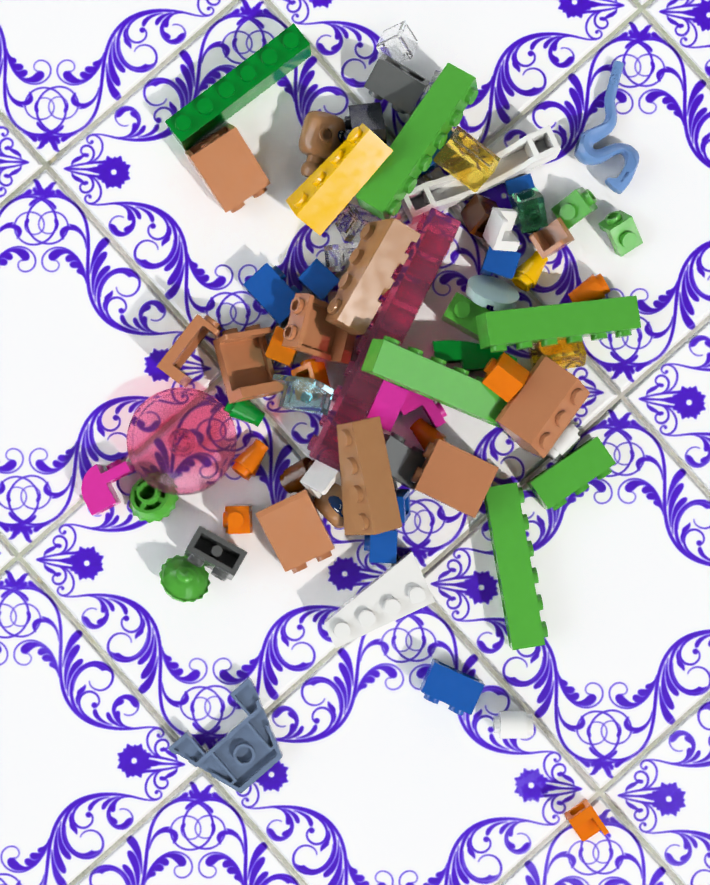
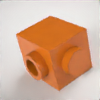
M503 352L497 360L493 357L483 369L486 375L482 384L508 403L524 386L530 372Z

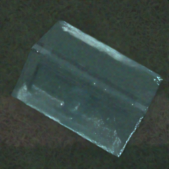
M280 374L273 375V380L285 385L279 404L280 407L288 410L328 415L334 388L312 378Z

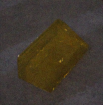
M566 339L557 340V345L542 347L541 342L532 343L533 347L528 348L531 368H533L541 355L547 356L564 369L584 366L586 363V351L583 341L566 344Z

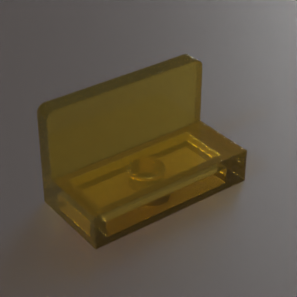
M457 126L433 160L473 192H477L494 173L501 158L461 127Z

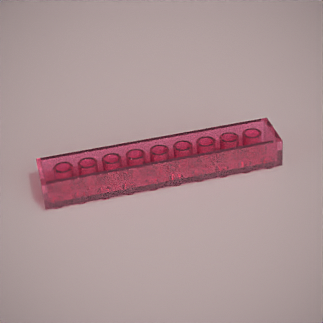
M431 208L428 215L422 214L416 227V231L421 236L417 243L411 241L405 252L409 257L404 265L399 264L392 275L393 280H395L394 284L380 299L382 309L380 313L377 312L371 321L368 330H370L368 337H361L356 347L358 357L355 362L350 360L343 374L344 378H346L343 387L338 385L331 398L335 404L331 411L325 410L319 422L323 428L319 436L313 434L307 446V449L311 451L309 454L311 458L340 471L337 425L365 419L383 382V379L361 370L372 339H383L384 336H388L400 341L399 346H402L461 224L460 221L434 208Z

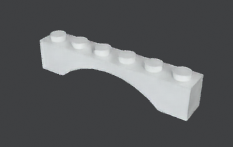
M550 125L524 136L517 142L481 162L448 176L416 186L410 194L405 195L401 201L411 225L473 197L475 193L480 194L504 183L506 180L517 177L557 158L561 148Z

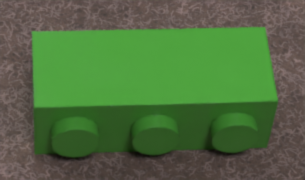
M596 436L526 483L544 509L553 508L555 511L567 503L565 498L572 493L579 495L590 487L588 482L595 477L601 480L612 472L610 467L616 464V462L598 436Z

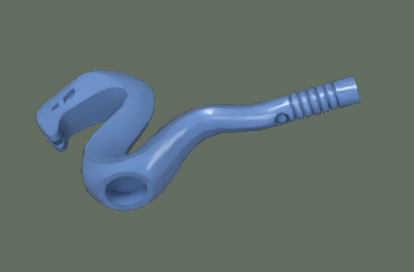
M614 61L604 97L605 120L600 125L581 133L574 151V156L580 163L591 166L601 164L615 155H622L624 166L618 177H609L605 180V184L617 194H621L633 179L639 164V153L633 146L625 143H614L601 149H594L593 145L609 135L616 126L617 111L615 99L624 63L621 61Z

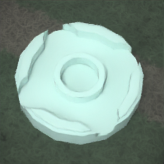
M475 275L470 277L466 285V295L471 301L485 308L487 305L494 306L493 310L495 311L515 309L520 297L518 291L511 284L493 276Z

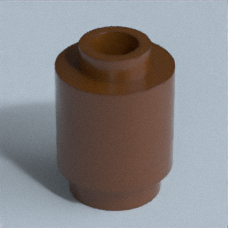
M305 457L283 471V474L280 475V482L285 491L291 494L293 492L299 493L306 489L300 480L315 460Z

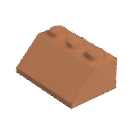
M541 355L531 369L524 386L505 405L495 421L522 449L545 458L585 402L590 392L577 377L547 356Z

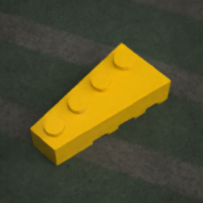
M362 123L349 133L347 139L286 199V202L300 220L321 236L393 150Z

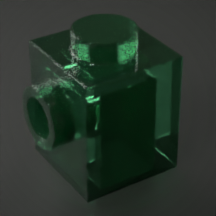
M536 187L510 194L512 209H515L518 213L515 224L522 233H534L539 231L540 228L548 226L544 197Z

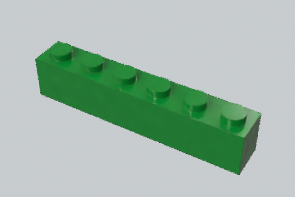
M293 23L167 119L165 123L169 131L185 151L308 59L311 56L310 43Z

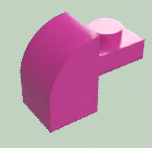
M383 380L367 418L380 416L382 429L391 432L409 391Z
M408 390L409 393L400 410L403 417L422 407L434 428H438L446 423L444 417L447 414L440 403L437 402L435 404L433 400Z
M121 459L107 465V471L100 464H95L87 471L82 481L81 491L92 516L99 515L121 503L112 483L135 472L131 462L125 461L122 463Z

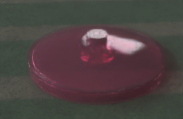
M186 387L166 389L145 400L135 411L127 430L128 455L133 468L141 479L158 491L171 495L200 493L219 482L232 465L237 445L235 425L229 413L224 411L225 407L206 392Z

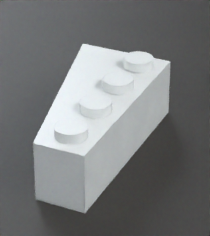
M410 550L396 564L389 567L383 574L325 619L324 625L335 648L435 602L413 552Z

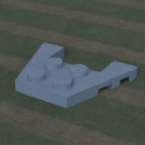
M250 677L230 693L232 698L248 716L212 748L205 751L189 731L185 732L168 748L173 754L180 755L188 760L190 764L200 767L210 773L212 777L239 793H243L283 757Z

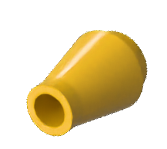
M535 251L531 257L516 269L514 277L511 279L514 285L523 291L535 288L548 258L542 259L538 251Z

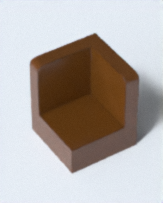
M475 193L460 213L469 233L484 239L483 233L492 208H499L495 201Z

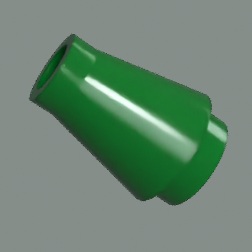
M250 400L229 404L228 401L223 410L229 413V417L251 423L257 427L265 416V412L261 411Z

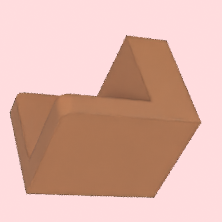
M561 217L529 236L542 259L555 254L575 240Z

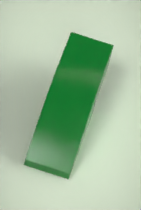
M443 340L432 341L431 343L433 357L446 361V364L460 362L461 368L469 372L483 370L493 357L497 360L503 353H491L490 348L480 349V344L468 341ZM507 354L508 356H510L512 359H514V360L517 362V358H515V357H513V356Z

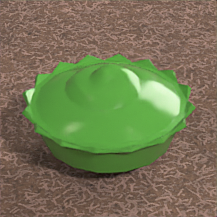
M159 473L147 474L133 485L129 495V508L132 509L133 516H137L140 521L145 520L148 523L153 521L160 522L163 517H168L170 512L176 508L175 503L179 499L177 495L178 488L174 485V480L169 479L167 475H160Z
M175 555L173 558H168L165 564H162L161 572L159 573L161 578L160 584L163 586L166 594L172 599L183 603L203 599V595L208 592V586L211 583L208 579L209 573L205 570L204 565L199 568L187 561L188 556Z

